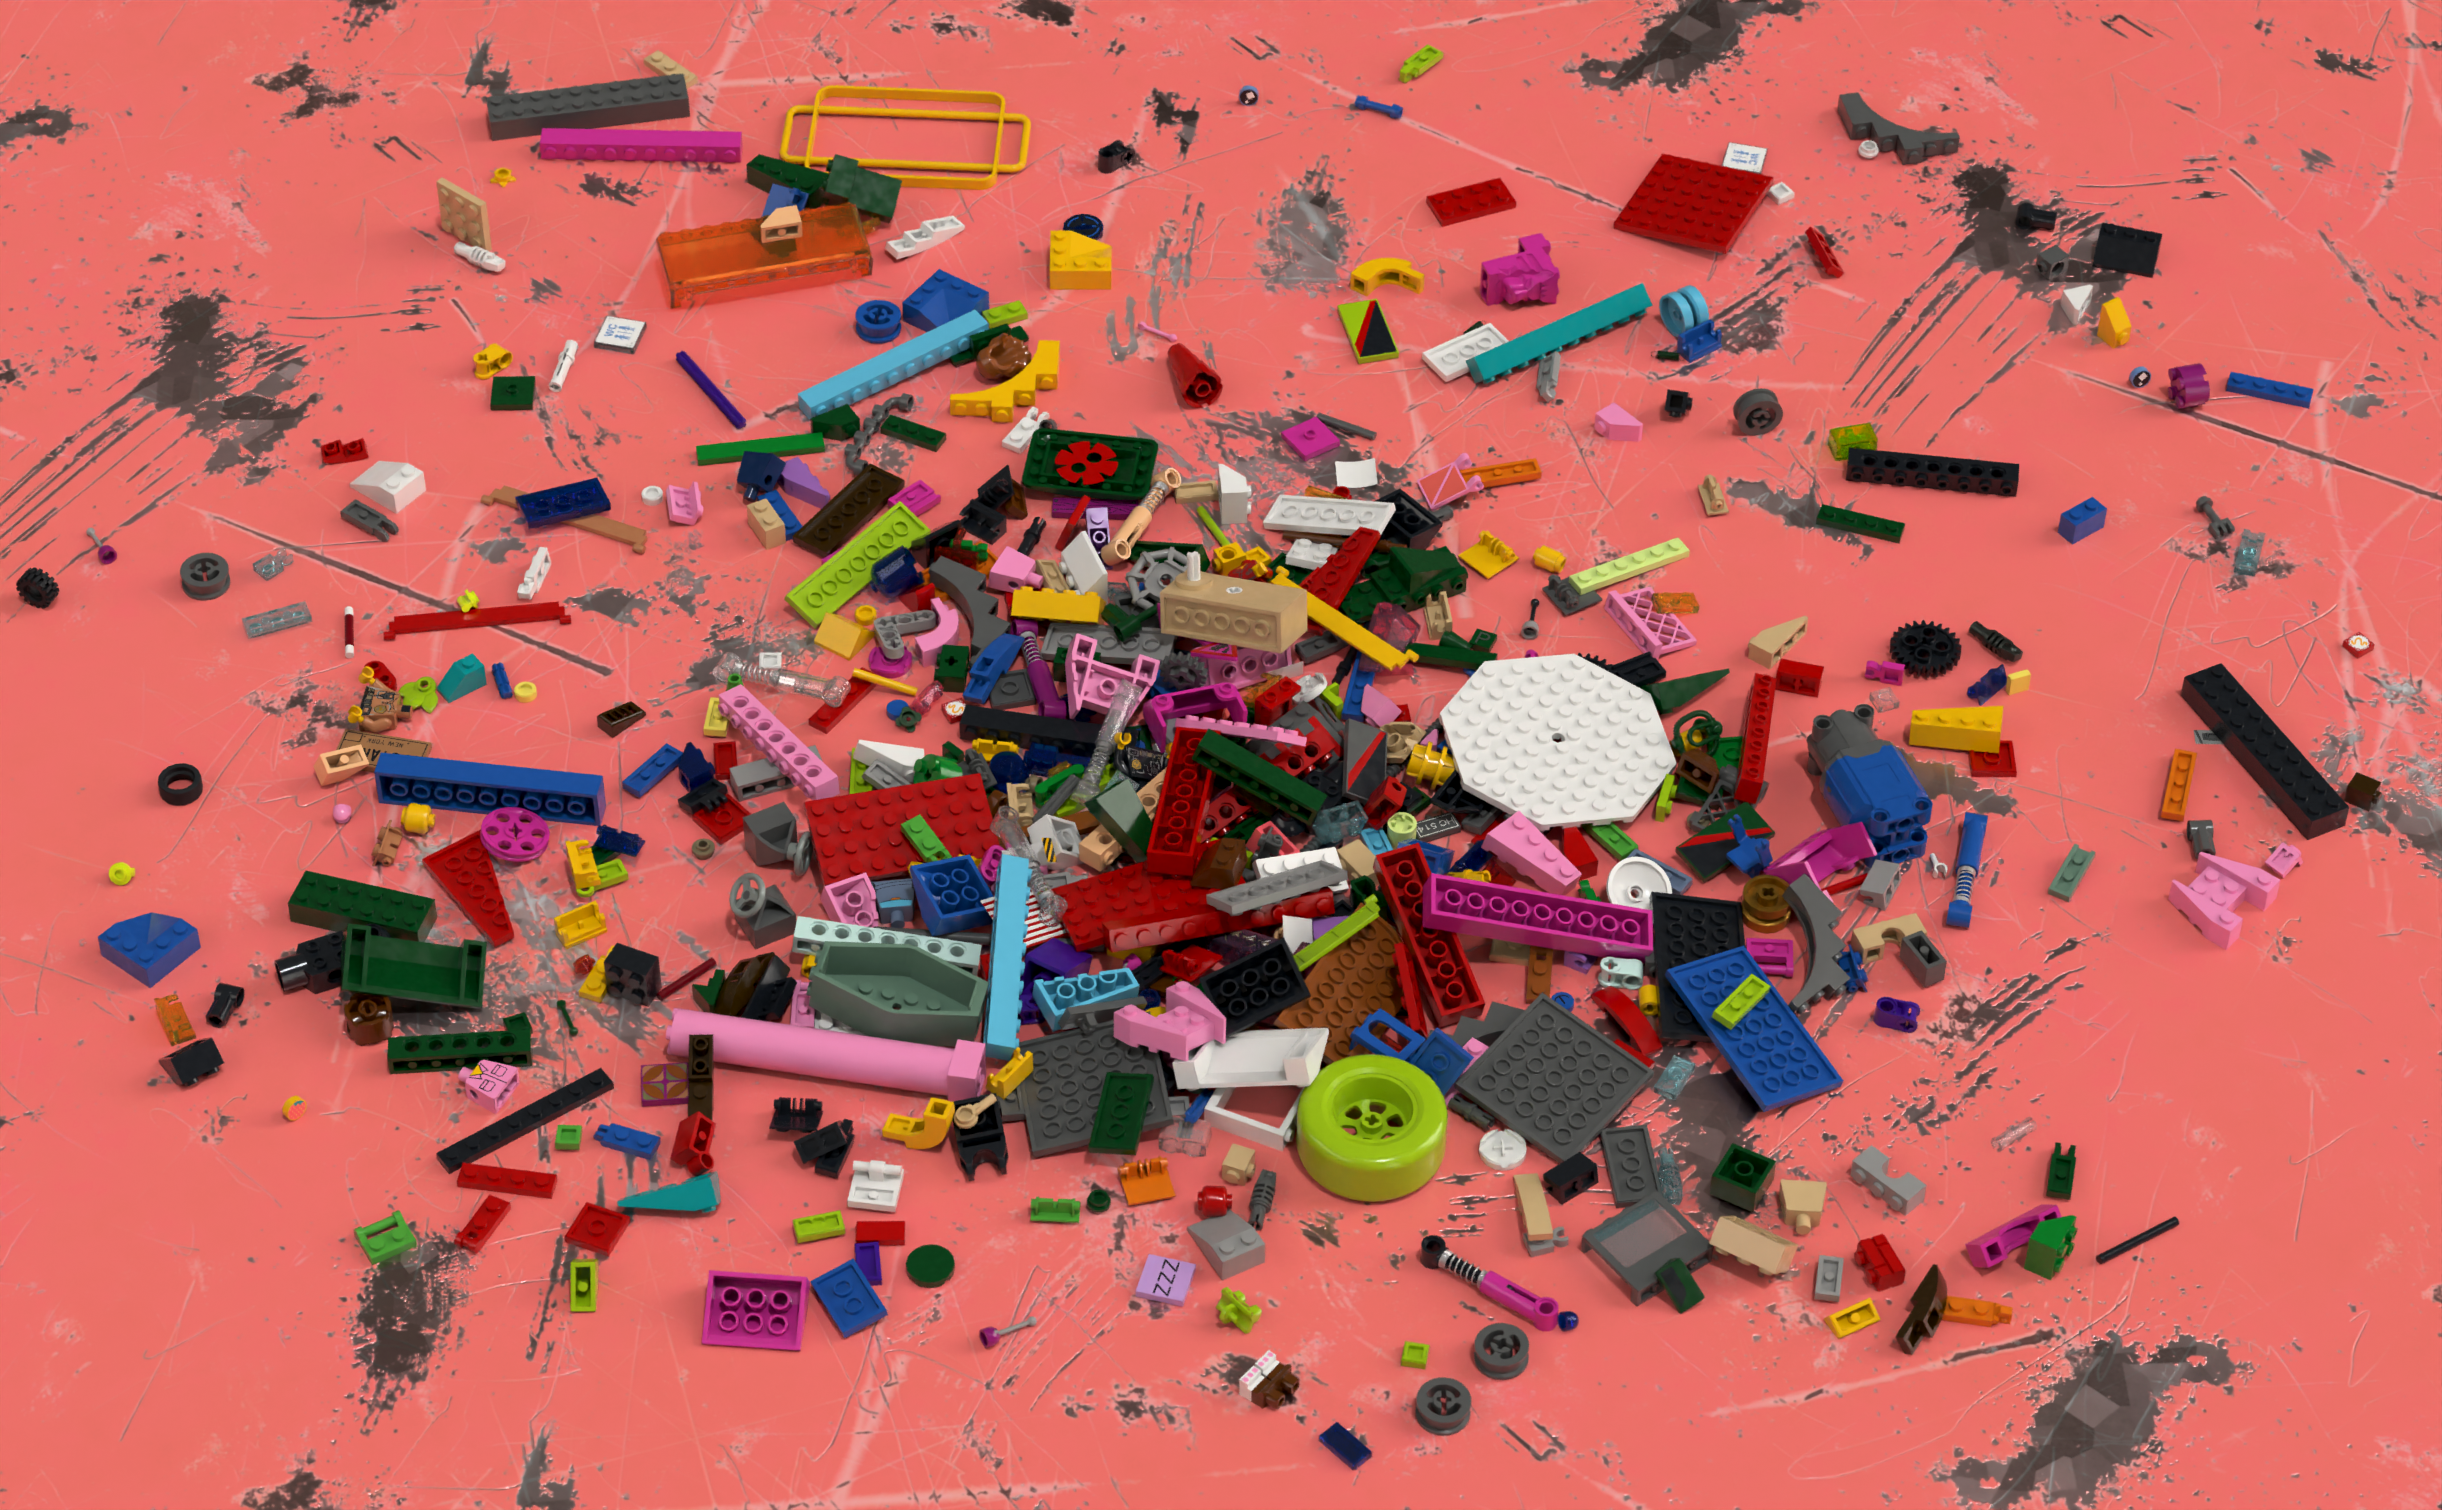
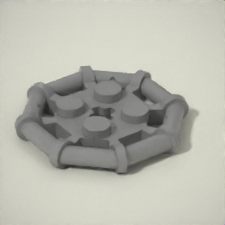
M1175 547L1148 553L1142 552L1136 564L1125 576L1129 584L1134 606L1138 605L1145 610L1150 608L1154 604L1146 600L1148 597L1160 602V592L1168 586L1163 585L1161 580L1170 579L1171 583L1177 575L1187 570V556L1176 551ZM1167 558L1164 563L1158 564V562H1154V560ZM1173 559H1175L1176 561H1178V562L1184 564L1185 566L1183 567V566H1181V565L1175 563V562L1173 561ZM1145 565L1149 567L1145 574L1140 573ZM1137 582L1144 583V591H1139Z

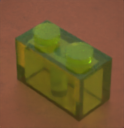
M1870 423L1833 428L1829 431L1828 446L1835 461L1847 460L1849 448L1877 450L1878 438Z

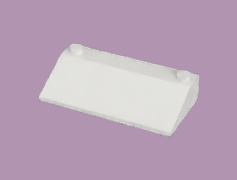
M1305 1028L1240 1031L1226 1038V1043L1224 1044L1215 1039L1188 1051V1061L1179 1059L1173 1061L1172 1065L1177 1088L1194 1091L1199 1088L1283 1085L1306 1087L1313 1082L1319 1073L1329 1029Z

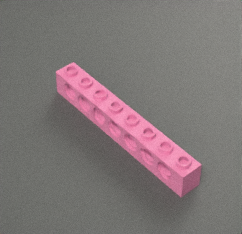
M742 684L719 694L718 710L720 714L731 721L733 727L738 728L744 737L755 745L758 751H762L768 760L779 768L783 775L786 774L791 779L793 785L798 786L807 798L818 800L840 794L838 776Z

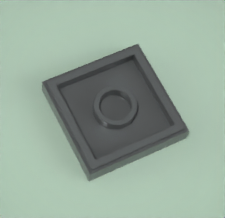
M1027 668L1000 674L988 696L992 709L1006 710L1036 705V697L1027 674Z

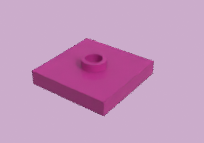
M1317 417L1281 432V438L1304 461L1340 446V440Z

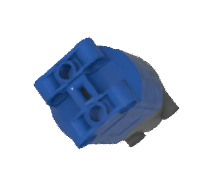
M1860 704L1855 707L1854 712L1841 709L1832 713L1830 717L1818 715L1814 718L1812 733L1806 740L1809 751L1807 770L1812 775L1821 776L1819 783L1821 794L1841 826L1858 822L1863 823L1877 852V855L1864 858V863L1867 867L1871 868L1876 859L1901 863L1920 858L1925 854L1928 838L1927 832L1922 826L1930 822L1932 801L1901 751L1890 741L1877 737L1872 729L1874 709L1870 705Z

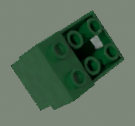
M835 154L832 160L829 159L826 166V171L829 172L828 177L823 179L821 190H824L822 196V203L825 204L824 211L829 212L842 209L845 213L853 211L859 216L866 215L876 218L878 221L890 223L893 218L902 180L857 167L859 161Z

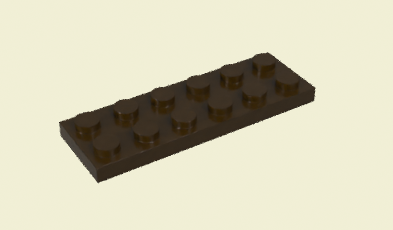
M870 463L793 535V542L825 558L837 551L888 503L889 498L904 488L905 480Z

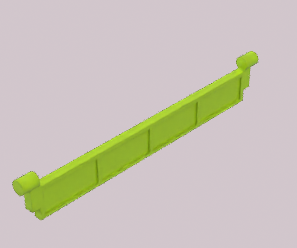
M1372 894L1364 900L1365 906L1295 954L1294 958L1300 971L1302 972L1378 918L1380 908L1376 904L1378 902L1377 897Z

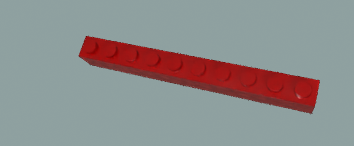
M1325 886L1317 892L1302 893L1298 898H1286L1278 904H1266L1258 910L1244 911L1239 916H1231L1225 911L1217 910L1216 907L1205 904L1102 922L1104 944L1112 953L1283 923V915L1311 918L1334 914L1333 891L1328 886Z

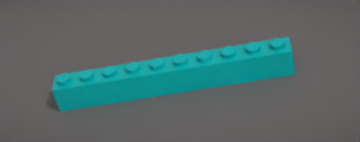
M1641 283L1466 360L1475 384L1481 381L1487 384L1496 380L1494 376L1499 373L1502 377L1511 373V368L1515 366L1520 369L1529 365L1528 360L1534 358L1536 362L1545 358L1546 352H1559L1563 350L1562 345L1568 344L1570 347L1579 343L1580 337L1584 336L1585 339L1597 335L1596 330L1601 329L1603 332L1613 328L1612 323L1618 321V324L1629 321V316L1632 314L1635 317L1647 312L1646 308L1652 306L1644 284Z

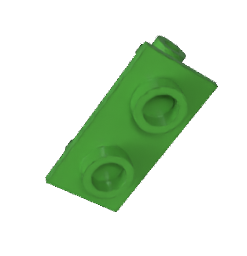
M1036 1197V1199H1031L1030 1220L1079 1223L1081 1203L1080 1201H1075V1198L1058 1199L1057 1202L1051 1198Z

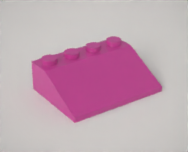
M709 1270L702 1344L801 1351L808 1309L809 1279L802 1276Z

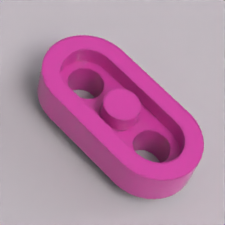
M998 845L991 846L985 852L978 866V870L988 886L996 882L997 866L1002 855L1001 850H1005Z

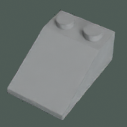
M1230 1209L1227 1210L1225 1216L1210 1217L1187 1227V1231L1222 1281L1265 1262L1264 1241L1253 1226Z

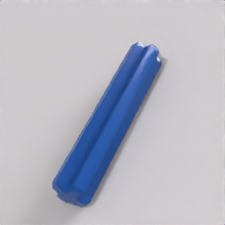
M1205 1088L1185 1112V1122L1189 1121L1191 1124H1194L1199 1119L1214 1093L1213 1090L1209 1091Z

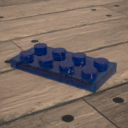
M598 478L515 497L516 505L528 529L611 510V503Z

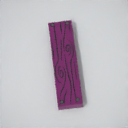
M1053 498L1052 518H1070L1081 498ZM1091 499L1086 509L1107 507L1108 519L1126 520L1132 510L1138 506V500ZM1085 511L1081 519H1085Z

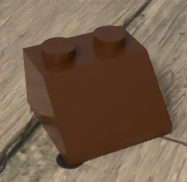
M1222 838L1203 852L1190 882L1191 886L1223 890L1237 886L1248 861L1245 840Z

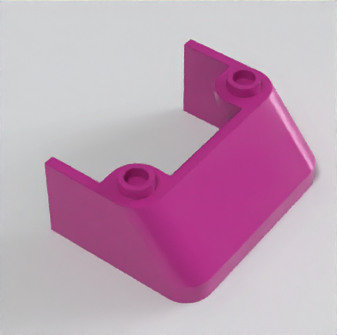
M1220 683L1155 696L1143 705V717L1160 752L1164 753L1167 725L1164 720L1227 708L1235 723H1247L1248 710L1236 686L1230 683Z
M1858 822L1822 830L1811 835L1768 865L1763 871L1765 875L1777 876L1785 880L1789 885L1805 873L1821 890L1818 882L1838 869H1843V871L1852 869L1856 866V861L1877 855V852L1863 823Z

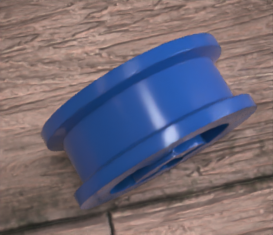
M872 300L862 304L856 311V332L858 336L867 342L878 344L894 340L901 333V311L895 304L885 300Z

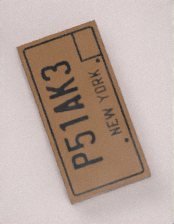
M345 729L336 750L361 744L369 762V765L361 771L374 772L380 753L428 757L432 744L431 742Z

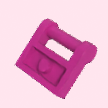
M1746 938V949L1756 962L1786 963V966L1758 964L1765 974L1793 977V940Z

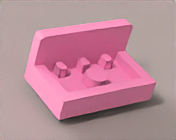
M693 481L689 490L671 485L668 486L666 497L670 520L694 526L697 519L703 513V506L700 501L701 491H699L698 482Z

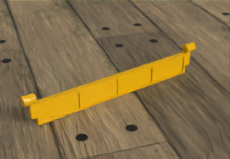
M1282 566L1277 567L1276 573L1278 575L1270 581L1271 584L1303 589L1287 578L1289 575L1287 569ZM1307 591V617L1383 667L1392 671L1396 666L1401 669L1409 660L1416 662L1419 659V655L1409 649L1403 654Z

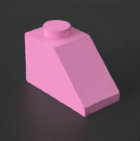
M1612 403L1595 414L1594 429L1608 440L1639 442L1642 440L1643 424L1616 403Z
M1367 684L1364 687L1361 712L1367 717L1365 721L1374 728L1378 726L1380 728L1385 724L1393 722L1402 712L1388 697Z

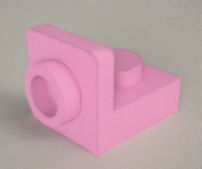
M2284 842L2265 861L2266 866L2283 878L2296 864L2301 866L2303 863L2299 849L2293 845L2288 846Z

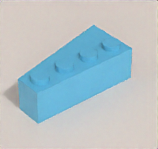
M1123 968L1101 971L1097 975H1087L1085 973L1064 979V976L1055 977L1052 981L1035 980L1032 997L1054 1032L1061 1029L1058 1022L1067 1007L1138 997L1140 985L1131 970Z

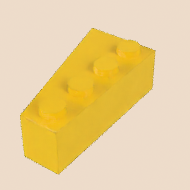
M1020 586V590L1014 589L1011 616L1018 619H1035L1036 621L1049 619L1050 622L1066 623L1067 620L1071 621L1070 623L1088 624V622L1096 625H1104L1101 613L1106 606V601L1098 596L1096 592H1085V595H1077L1076 591L1063 590V593H1055V590L1050 588L1033 591L1032 587Z
M2004 706L1913 710L1909 745L1999 753Z

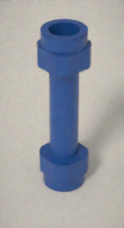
M1359 95L1355 100V107L1361 110L1366 108L1390 114V117L1400 119L1403 114V107L1396 104L1388 106L1370 101L1368 97Z

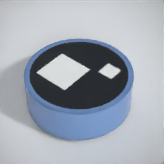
M1247 85L1240 89L1239 100L1243 105L1252 106L1257 103L1259 92L1254 86Z
M2142 366L2135 368L2129 375V381L2136 388L2146 386L2151 380V373Z

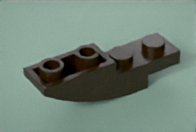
M774 952L740 960L722 986L714 1014L734 1017L739 1015L738 1012L747 1006L755 991L754 986L759 983V978L763 975L772 956H775Z
M713 1034L689 1035L688 1117L699 1111L712 1121L714 1111Z
M1935 1264L1932 1265L1910 1299L1914 1308L1895 1336L1905 1354L1913 1355L1924 1337L1932 1338L1942 1320L1947 1302V1284L1941 1271Z

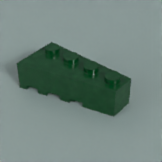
M761 154L746 164L747 181L750 185L768 194L772 184L791 189L797 188L801 192L808 193L809 197L804 212L811 214L823 204L822 196L824 190H821L823 179H827L828 173Z

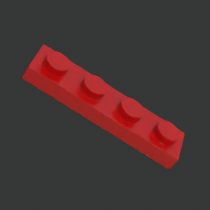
M863 667L861 668V670L873 673ZM852 676L809 718V726L828 734L878 684Z
M462 1163L457 1186L460 1188L552 1199L558 1180L557 1174Z

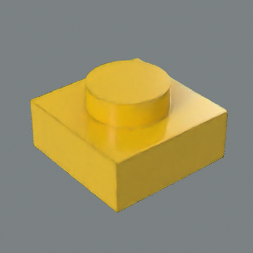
M1260 546L1245 552L1246 560H1256L1257 563L1262 561L1265 566L1271 563V557Z

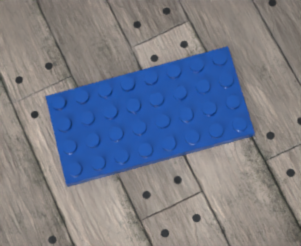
M1745 946L1667 969L1665 976L1763 1112L1842 1086L1844 1080ZM1753 974L1770 985V990L1730 1030L1712 1018L1713 1012Z

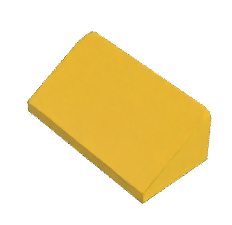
M1871 1297L1824 1318L1825 1323L1838 1339L1881 1320Z

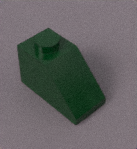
M848 404L810 418L811 433L822 432L825 439L844 441L854 437L856 431H860V418Z

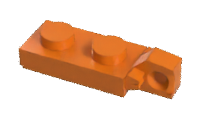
M1947 1296L1942 1320L1991 1327L1998 1323L2011 1324L2013 1308L1989 1301Z

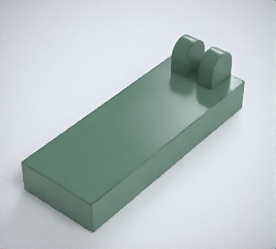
M2074 844L2048 888V894L2069 902L2093 862L2096 852L2092 850L2091 852L2080 849L2079 845Z

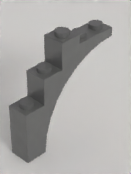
M1858 92L1839 95L1838 112L1851 140L1870 138L1871 141L1877 144L1878 152L1896 150L1903 165L1922 163L1923 157L1958 153L1960 140L1958 132L1932 133L1909 129L1878 115L1863 101Z
M1805 873L1791 883L1782 895L1802 925L1808 948V970L1803 988L1788 1005L1794 1014L1798 1013L1799 1015L1810 1007L1809 1003L1811 1001L1816 1003L1822 997L1826 1000H1829L1834 995L1839 997L1847 989L1845 985L1850 979L1837 964L1843 957L1841 953L1846 944L1833 932L1840 924L1838 919L1843 913Z

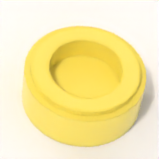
M521 682L514 688L515 698L519 702L528 703L537 697L536 686L531 682Z

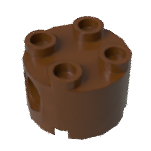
M356 993L350 997V1002L344 1006V1014L347 1021V1032L355 1040V1043L359 1046L388 1040V1037L392 1036L394 1028L391 1002L388 997Z

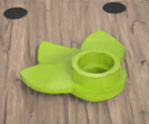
M422 677L416 682L406 683L398 691L401 697H403V705H411L413 710L422 706L430 714L438 703V696L435 693L437 685L431 677Z

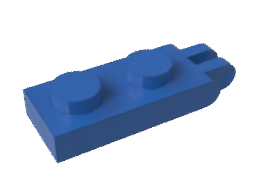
M611 1123L610 1126L600 1124L598 1131L594 1134V1139L600 1141L604 1147L652 1160L661 1144L659 1136Z

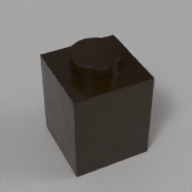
M2356 772L2347 786L2344 801L2370 811L2374 804L2377 805L2382 797V792H2380L2382 782Z

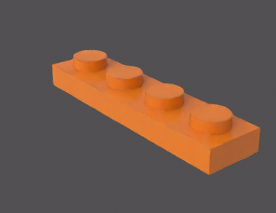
M1536 458L1459 470L1465 483L1473 476L1478 475L1484 488L1541 479L1542 475Z
M2175 748L2161 814L2162 818L2184 821L2197 757L2196 752Z

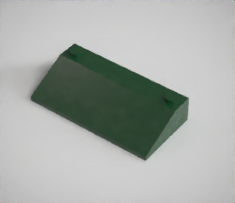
M348 923L342 938L341 991L481 1009L487 942L464 939L460 947L388 938L371 935V926Z

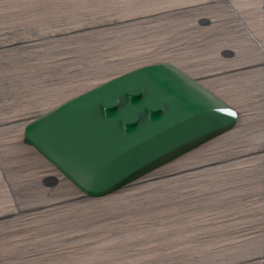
M1040 428L1032 434L1022 475V484L1026 488L1068 496L1082 497L1086 495L1096 499L1141 500L1146 497L1150 490L1158 454V444L1152 439ZM1089 441L1090 450L1096 443H1101L1112 449L1116 457L1106 461H1117L1118 467L1112 476L1100 472L1105 481L1084 485L1082 476L1076 483L1061 477L1056 469L1067 465L1055 464V458L1061 450L1073 453L1068 445ZM1098 453L1087 455V460L1091 463H1097L1102 459ZM1075 463L1071 466V470L1075 473H1082L1086 470V466L1082 463Z

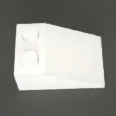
M378 461L349 484L354 490L396 514L426 491L424 472L409 463Z

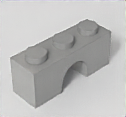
M1872 1145L1852 1160L1850 1176L1857 1183L1868 1188L1875 1196L1887 1202L1894 1210L1906 1216L1924 1201L1927 1185L1909 1172L1900 1178L1886 1176L1890 1158Z

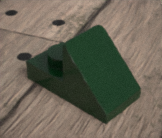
M716 969L713 978H709L708 986L692 985L693 999L703 1012H715L718 996L726 980L725 970Z

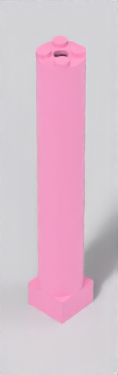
M680 1008L673 1009L672 1026L668 1025L666 1030V1039L670 1040L667 1049L668 1055L689 1058V1035L713 1034L715 1062L948 1096V1101L952 1102L981 1096L986 1078L985 1043L957 1039L955 1049Z

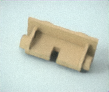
M1711 474L1705 476L1702 485H1698L1707 515L1729 513L1720 485L1716 483V478Z

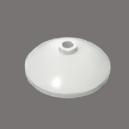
M1629 857L1620 861L1612 868L1607 878L1606 891L1611 904L1650 910L1649 897L1651 891L1672 894L1671 884L1664 870L1655 862L1643 857ZM1631 892L1635 893L1636 898L1631 896Z

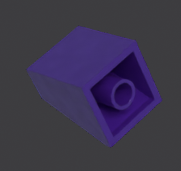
M1056 938L1050 939L1026 954L1024 973L1020 977V981L1024 982L1021 995L1033 994L1035 980L1052 981L1055 977L1064 976V979L1077 977L1078 974L1087 973L1088 975L1093 956L1084 951L1076 952L1073 946Z

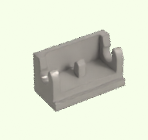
M1875 860L1859 889L1861 895L1873 898V900L1865 899L1864 904L1881 908L1884 911L1887 909L1902 881L1900 864Z

